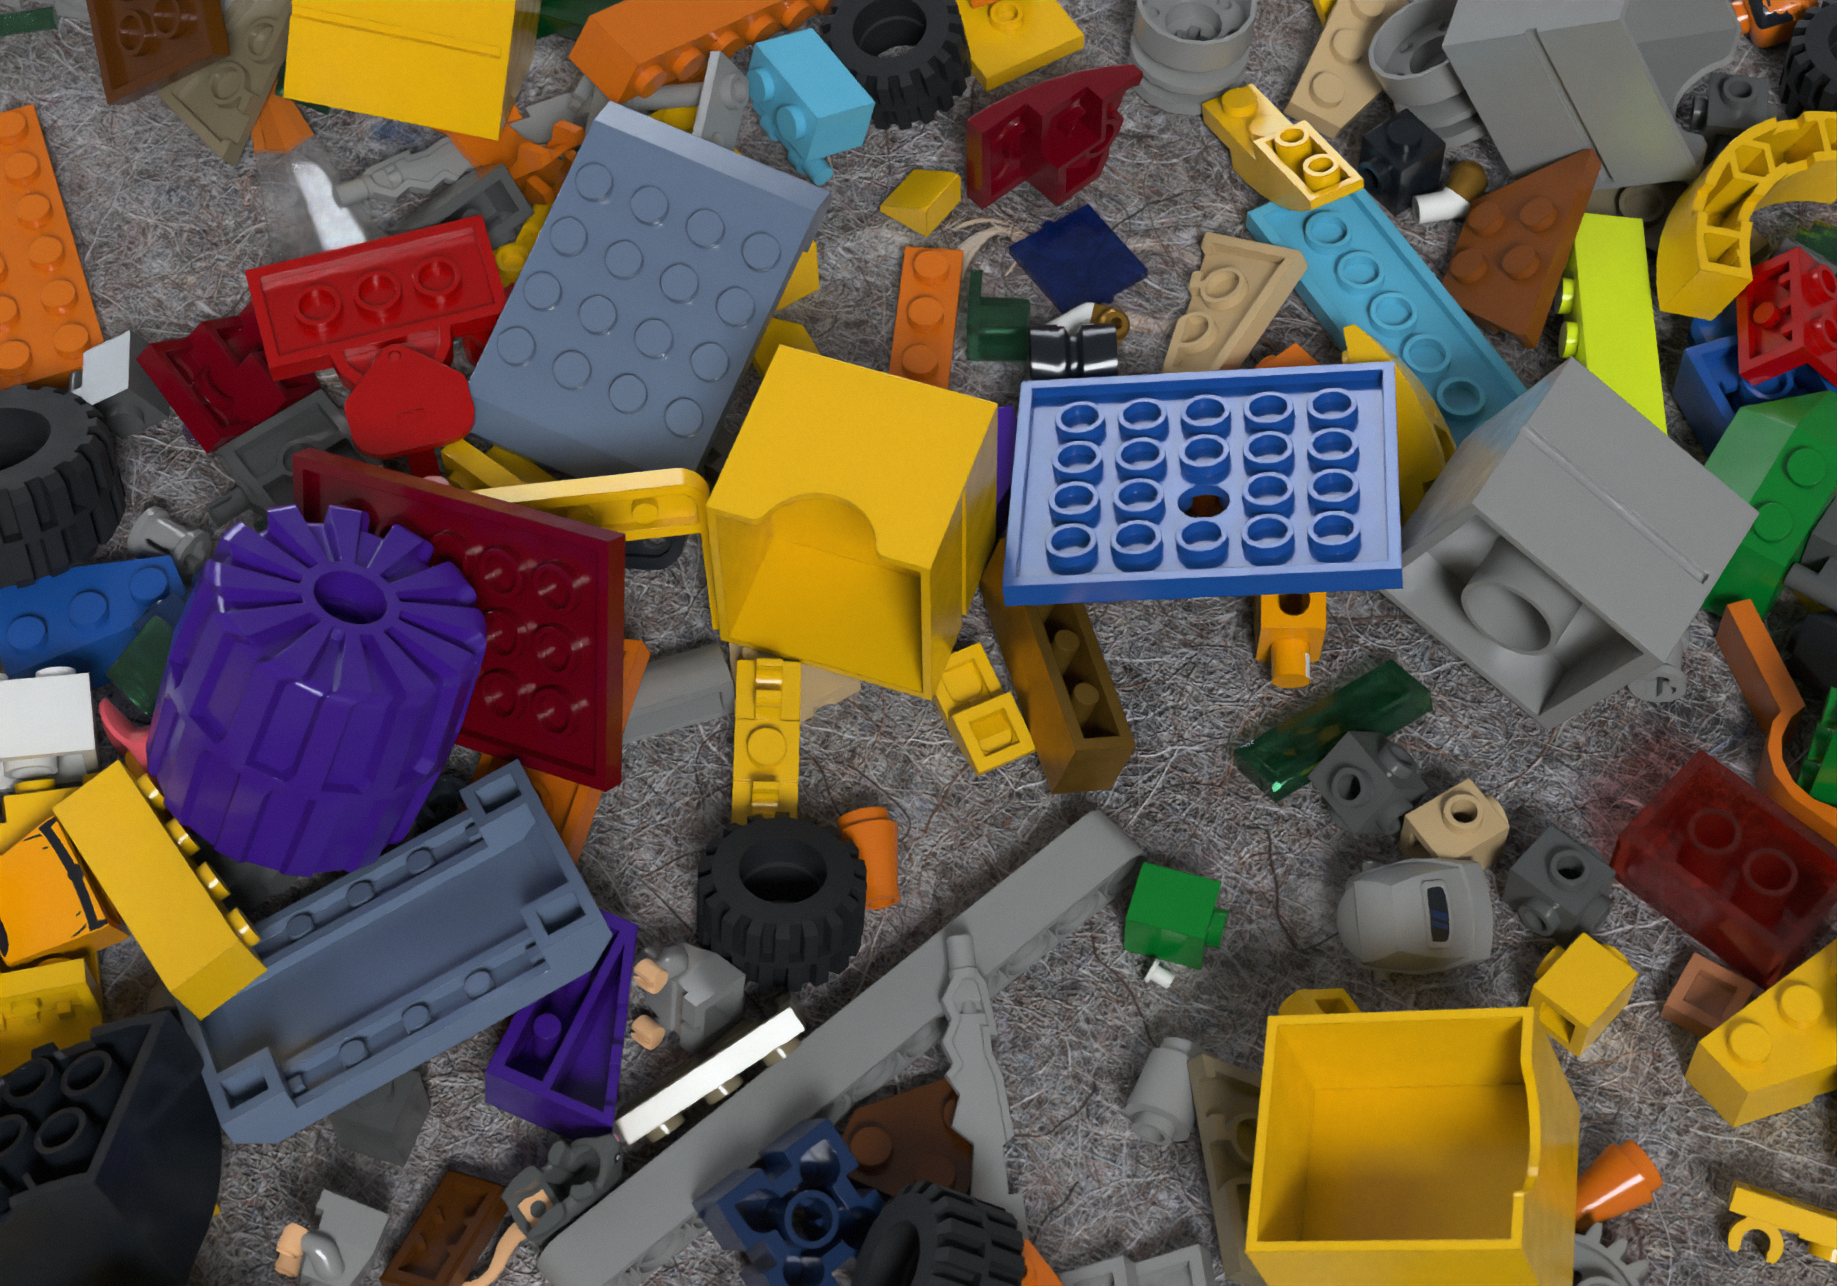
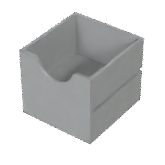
M1458 0L1442 43V48L1515 181L1583 149L1592 148L1602 163L1592 190L1596 191L1696 179L1699 177L1707 150V143L1702 135L1687 132L1676 124V108L1684 93L1696 81L1706 74L1728 65L1733 60L1742 27L1729 0Z
M1571 356L1461 442L1420 501L1418 508L1411 514L1401 529L1403 589H1383L1379 591L1549 731L1666 663L1758 517L1759 512Z

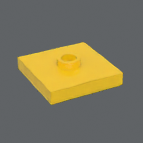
M955 0L962 17L971 54V73L986 92L1084 48V34L1057 0H1001L974 9L969 0Z

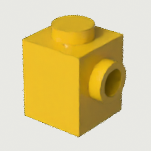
M1583 932L1567 950L1557 945L1543 959L1534 974V978L1538 981L1532 987L1527 1007H1535L1546 1034L1579 1058L1628 1004L1639 973L1630 967L1628 960L1616 948L1604 943L1599 944Z

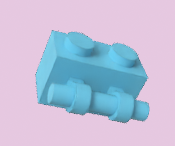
M813 28L755 43L746 77L750 80L748 87L749 96L754 101L752 108L761 118L760 126L771 140L780 141L788 151L787 159L799 174H807L815 185H822L829 181L833 175L832 168L824 160L826 156L863 146L875 101Z

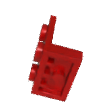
M1800 246L1752 267L1753 281L1736 296L1739 375L1755 386L1808 363L1837 387V278L1833 271L1827 265L1819 264Z

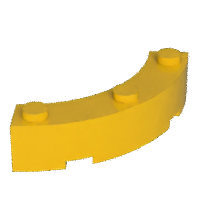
M1806 111L1797 119L1777 122L1776 117L1748 128L1733 139L1685 190L1668 215L1660 237L1656 260V286L1660 311L1712 321L1753 281L1750 263V238L1753 222L1749 221L1753 212L1777 203L1812 201L1832 204L1837 199V112Z

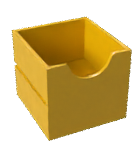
M292 0L283 97L498 141L534 59L541 0Z
M779 344L705 506L720 640L795 662H802L805 665L932 701L962 627V615L966 616L996 541L998 403Z
M1535 1007L1268 1016L1245 1245L1246 1255L1267 1286H1573L1580 1107Z

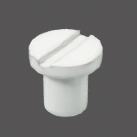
M1156 958L1145 975L1143 982L1148 983L1149 980H1152L1168 989L1175 974L1159 966L1160 960Z

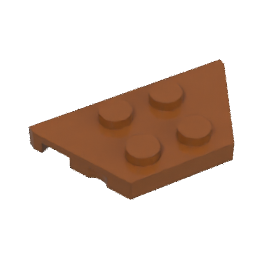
M1592 148L1583 149L1473 200L1442 281V285L1469 318H1475L1480 326L1496 334L1499 330H1502L1514 336L1520 346L1526 349H1536L1602 165Z

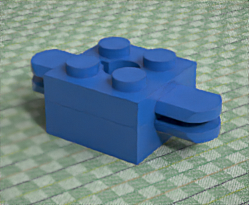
M1730 302L1712 321L1692 318L1687 336V342L1690 347L1685 348L1672 391L1674 398L1709 458L1739 408L1743 407L1742 404L1748 406L1827 390L1837 393V387L1808 363L1755 386L1751 385L1739 375L1737 304Z

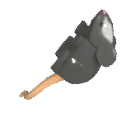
M609 1133L600 1137L580 1138L569 1146L565 1142L558 1140L549 1149L548 1162L541 1168L532 1165L518 1173L510 1181L501 1196L508 1206L514 1222L498 1242L488 1270L479 1278L464 1282L462 1286H488L499 1276L510 1255L521 1241L528 1238L532 1243L547 1247L561 1232L624 1183L621 1174L623 1151L620 1138L616 1134Z

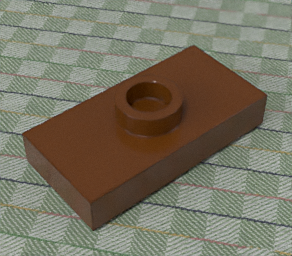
M448 1169L380 1276L381 1285L462 1286L509 1209L501 1197L507 1186Z

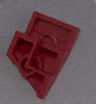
M1133 63L1109 65L1073 72L1022 89L991 104L967 119V197L984 210L1026 180L1057 207L1100 177L1109 156L1110 146L1118 136L1124 122V118L1117 110L1125 92L1131 87L1140 85L1143 72Z
M252 300L239 315L202 321L188 337L150 343L136 358L137 362L206 454L217 451L221 446L320 389L315 372L273 382Z

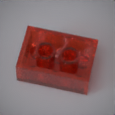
M1702 749L1681 768L1618 836L1609 867L1616 871L1614 879L1765 992L1790 974L1837 922V847Z

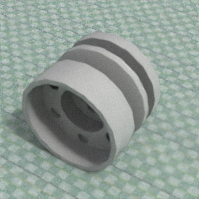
M1137 0L1128 64L1133 63L1143 72V77L1140 85L1134 86L1133 89L1149 104L1164 111L1194 116L1203 114L1202 103L1224 95V93L1233 88L1243 87L1248 64L1249 47L1252 41L1256 18L1257 0Z
M1415 0L1389 17L1376 32L1368 51L1370 67L1384 92L1393 100L1397 114L1405 108L1409 109L1446 143L1445 149L1460 147L1483 137L1488 133V130L1442 48V43L1458 0Z

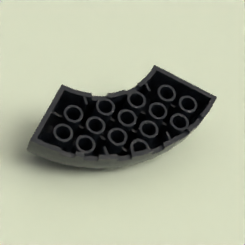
M169 1010L124 1018L92 1027L89 1040L62 1050L53 1041L32 1049L31 1060L0 1077V1286L186 1285L214 1213L221 1178L222 1141L220 1122L202 1076L204 1062L187 1032Z

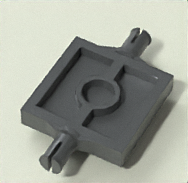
M319 389L217 449L221 464L233 477L237 488L212 503L206 504V509L219 528L248 509H251L254 513L267 520L268 508L293 504L292 454L309 447L376 466L383 465V468H386L381 460L368 458L355 448L345 411L337 408L324 391Z

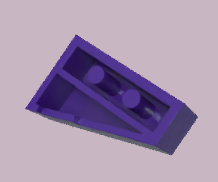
M600 908L599 910L613 936L593 969L540 998L533 1004L517 1011L485 1070V1103L572 1141L584 1137H600L614 1131L634 970L638 925Z

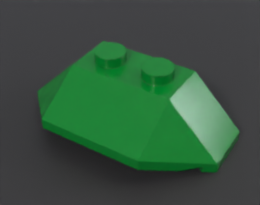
M1832 390L1740 407L1704 465L1705 468L1759 512L1758 517L1700 607L1721 620L1727 604L1750 598L1764 623L1786 587L1783 585L1786 576L1795 562L1801 563L1812 531L1837 495V393Z

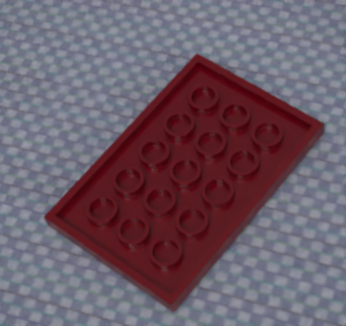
M310 447L292 454L293 504H299L301 514L306 522L324 523L329 505H338L369 513L368 533L381 538L385 537L394 524H399L433 545L434 552L429 563L430 568L444 562H452L459 568L477 595L474 608L479 609L485 618L487 644L467 712L455 744L509 762L518 759L522 766L603 792H607L621 784L625 534Z

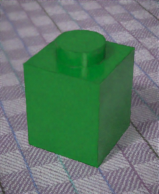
M1143 862L1125 918L1123 950L1201 970L1208 946L1220 949L1227 927L1229 910L1219 907L1221 881Z

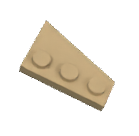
M1336 0L1283 113L1299 122L1306 120L1316 131L1332 139L1337 137L1383 91L1382 86L1370 67L1368 51L1374 35L1385 21L1409 4V2L1405 0Z
M1206 231L1201 244V249L1205 254L1200 271H1193L1188 285V290L1192 295L1187 313L1177 320L1160 374L1238 370L1309 267L1300 250Z

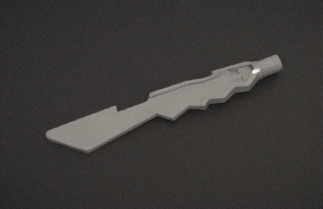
M573 91L524 107V112L528 118L510 123L509 125L525 139L538 144L548 143L552 139L553 125L555 123L565 120L575 124L574 118L577 112L568 109V105L573 97ZM449 136L439 139L424 151L411 155L409 150H406L366 168L363 175L358 176V178L332 186V196L337 207L340 209L371 199L396 202L407 193L430 194L443 183L452 185L461 179L467 171H472L475 167L456 149Z
M968 934L954 935L946 939L950 982L939 1002L948 1021L940 1043L950 1064V1068L944 1077L958 1096L951 1128L973 1145L971 1197L1006 1209V1212L1012 1214L1017 1220V1230L1022 1232L1023 1240L1027 1238L1029 1240L1023 1192L1009 1194L1003 1145L1014 1136L1004 1078L992 1052L991 1039H996L999 1035L986 980L981 976L976 967L973 936Z

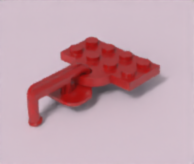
M482 214L245 270L273 382L334 368L342 385L351 391V394L345 401L344 411L355 448L362 455L375 460H387L406 455L412 476L451 486L449 481L441 476L434 448L458 442L466 437L472 430L476 418L465 376L461 372L450 368L454 359L453 338L494 329L507 302Z

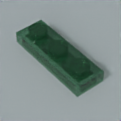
M1390 659L1234 750L1237 769L1276 803L1310 783L1311 781L1307 776L1348 731L1382 732L1385 737H1388L1432 711L1431 691Z

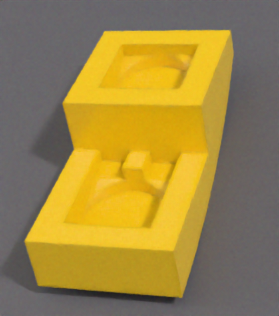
M976 643L952 653L933 701L957 746L975 774L980 776L1036 752L1031 734L1011 692L1004 693L981 643Z

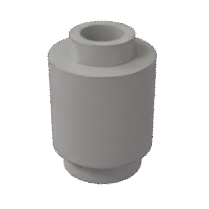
M1168 1037L1162 1041L1160 1048L1150 1051L1124 1110L1128 1119L1133 1123V1131L1142 1139L1161 1146L1169 1145L1171 1141L1180 1142L1188 1139L1197 1117L1187 1061L1200 1053L1211 1056L1201 1046L1186 1039Z

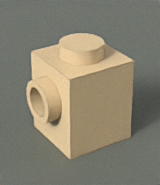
M1468 778L1406 814L1398 848L1407 859L1447 858L1479 862L1483 870L1502 859L1510 826L1508 825L1506 813L1500 803L1491 795L1484 796L1473 781Z

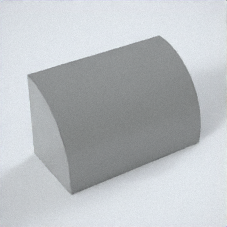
M717 642L648 662L622 735V745L734 713L733 700L735 699L733 680Z

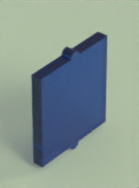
M1089 204L1055 222L1045 221L1043 229L1009 246V255L1062 315L1086 302L1110 304L1114 301V295L1148 277V269Z

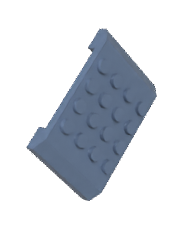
M609 101L594 118L468 382L476 417L474 426L468 435L569 479L671 468L688 469L704 477L706 470L703 465L803 251L806 253L809 251L832 201L831 192L613 101Z
M518 759L459 790L468 808L467 810L378 857L374 864L341 877L253 925L262 938L253 948L268 970L204 1019L199 1021L174 997L186 1032L204 1062V1068L201 1073L220 1125L233 1144L279 1143L391 1080L406 1074L411 1069L460 1042L471 1038L473 1035L520 1009L533 1004L540 998L593 969L613 934Z

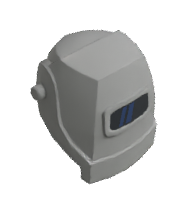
M1411 858L1378 867L1377 861H1365L1362 863V873L1350 876L1345 883L1346 892L1338 905L1336 926L1342 943L1352 953L1353 962L1361 969L1373 970L1374 980H1388L1390 978L1389 972L1427 975L1451 971L1470 964L1483 962L1490 958L1493 939V908L1489 888L1479 862L1447 858Z

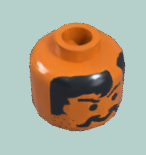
M1737 0L1730 2L1742 27L1740 35L1747 33L1750 41L1760 49L1791 41L1798 20H1803L1805 12L1812 6L1819 7L1818 0Z

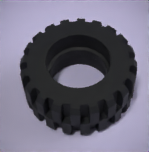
M29 385L11 386L10 390L0 391V589L14 585L20 589L34 585L36 579L48 575L54 578L69 571V565L74 562L80 561L83 563L95 555L98 544L106 545L114 535L126 507V494L104 417L82 397L72 392L64 394L58 388L43 386L40 390H34Z

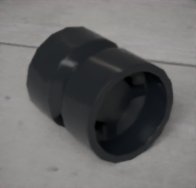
M1115 323L1081 324L1075 336H1070L1064 326H1057V324L1029 325L1030 381L1118 376Z

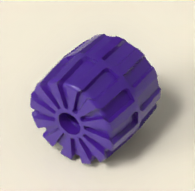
M298 503L270 507L267 509L268 524L265 530L257 533L239 520L222 534L212 559L206 560L172 636L146 742L148 772L157 778L165 795L163 804L176 820L183 826H189L214 846L215 851L239 863L246 861L278 870L282 875L312 877L314 873L337 870L353 872L374 864L382 850L389 844H399L402 842L443 771L463 724L486 652L487 625L482 612L474 608L477 595L459 568L452 562H444L430 568L429 563L434 552L433 545L407 528L394 524L385 537L381 538L368 533L369 513L365 511L329 505L324 523L306 522L303 518Z

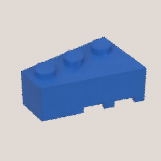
M171 555L69 567V571L54 578L48 575L36 579L35 584L20 589L16 585L1 588L0 658L9 680L35 678V673L41 669L63 666L74 668L76 674L89 673L91 687L94 690L152 666L155 662L144 653L132 624L140 619L153 603L165 599L171 593H174L179 598L187 593Z

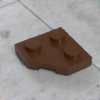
M945 1078L855 1109L841 1136L859 1163L858 1167L846 1175L855 1189H876L884 1202L887 1203L891 1197L895 1198L900 1189L906 1185H915L917 1181L926 1180L971 1196L973 1145L951 1128L958 1096Z

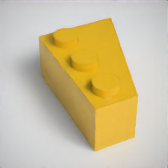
M1837 938L1698 1042L1684 1078L1732 1128L1811 1103L1815 1096L1837 1089Z

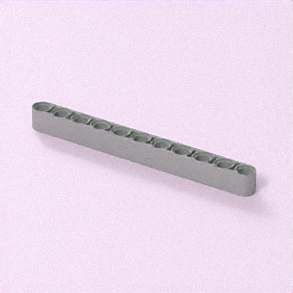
M1096 809L1081 817L803 1039L801 1045L795 1051L779 1062L769 1066L561 1232L541 1253L537 1261V1268L553 1286H638L708 1229L691 1204L694 1200L736 1169L761 1168L762 1171L765 1170L767 1166L758 1152L801 1120L829 1118L833 1126H835L943 1038L948 1021L939 1002L950 982L946 939L948 937L961 934L973 936L976 967L981 976L986 980L991 999L1128 888L1139 876L1142 863L1147 862V853L1102 810Z

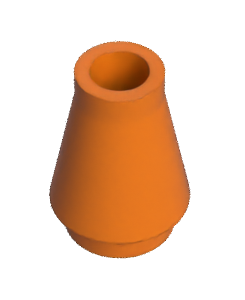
M884 807L860 808L837 819V826L842 831L841 841L852 840L859 849L858 859L865 861L867 869L865 910L884 909L899 903L901 895L898 887V824L890 820L888 810Z
M1628 1139L1619 1146L1610 1143L1577 1178L1576 1234L1583 1233L1596 1222H1605L1653 1202L1652 1193L1663 1186V1181L1657 1168L1644 1150L1633 1140Z

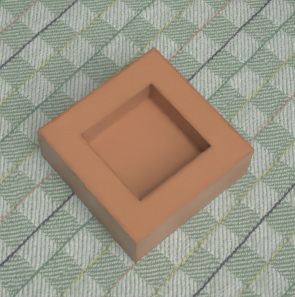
M1694 952L1667 998L1660 1016L1704 1038L1747 1005L1756 984Z

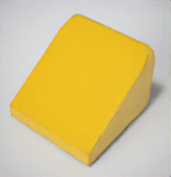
M914 169L880 205V212L927 238L961 201V177L949 171Z

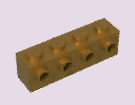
M1000 538L980 579L979 587L1051 794L1111 789L1129 760L1136 744L1084 603H1066L1042 606H1005L1002 580L1006 538Z

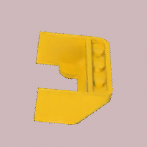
M671 468L470 491L625 534V541L701 533L713 630L719 629L705 507L711 493L709 485L698 473L683 468Z

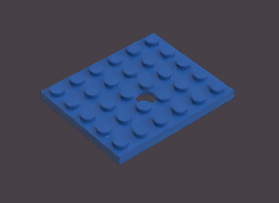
M1395 361L1021 381L1002 580L1005 606H1042L1066 603H1108L1112 601L1174 600L1179 598L1403 589ZM1199 495L1219 496V503L1225 508L1222 513L1213 517L1193 518L1183 513L1193 505V497Z

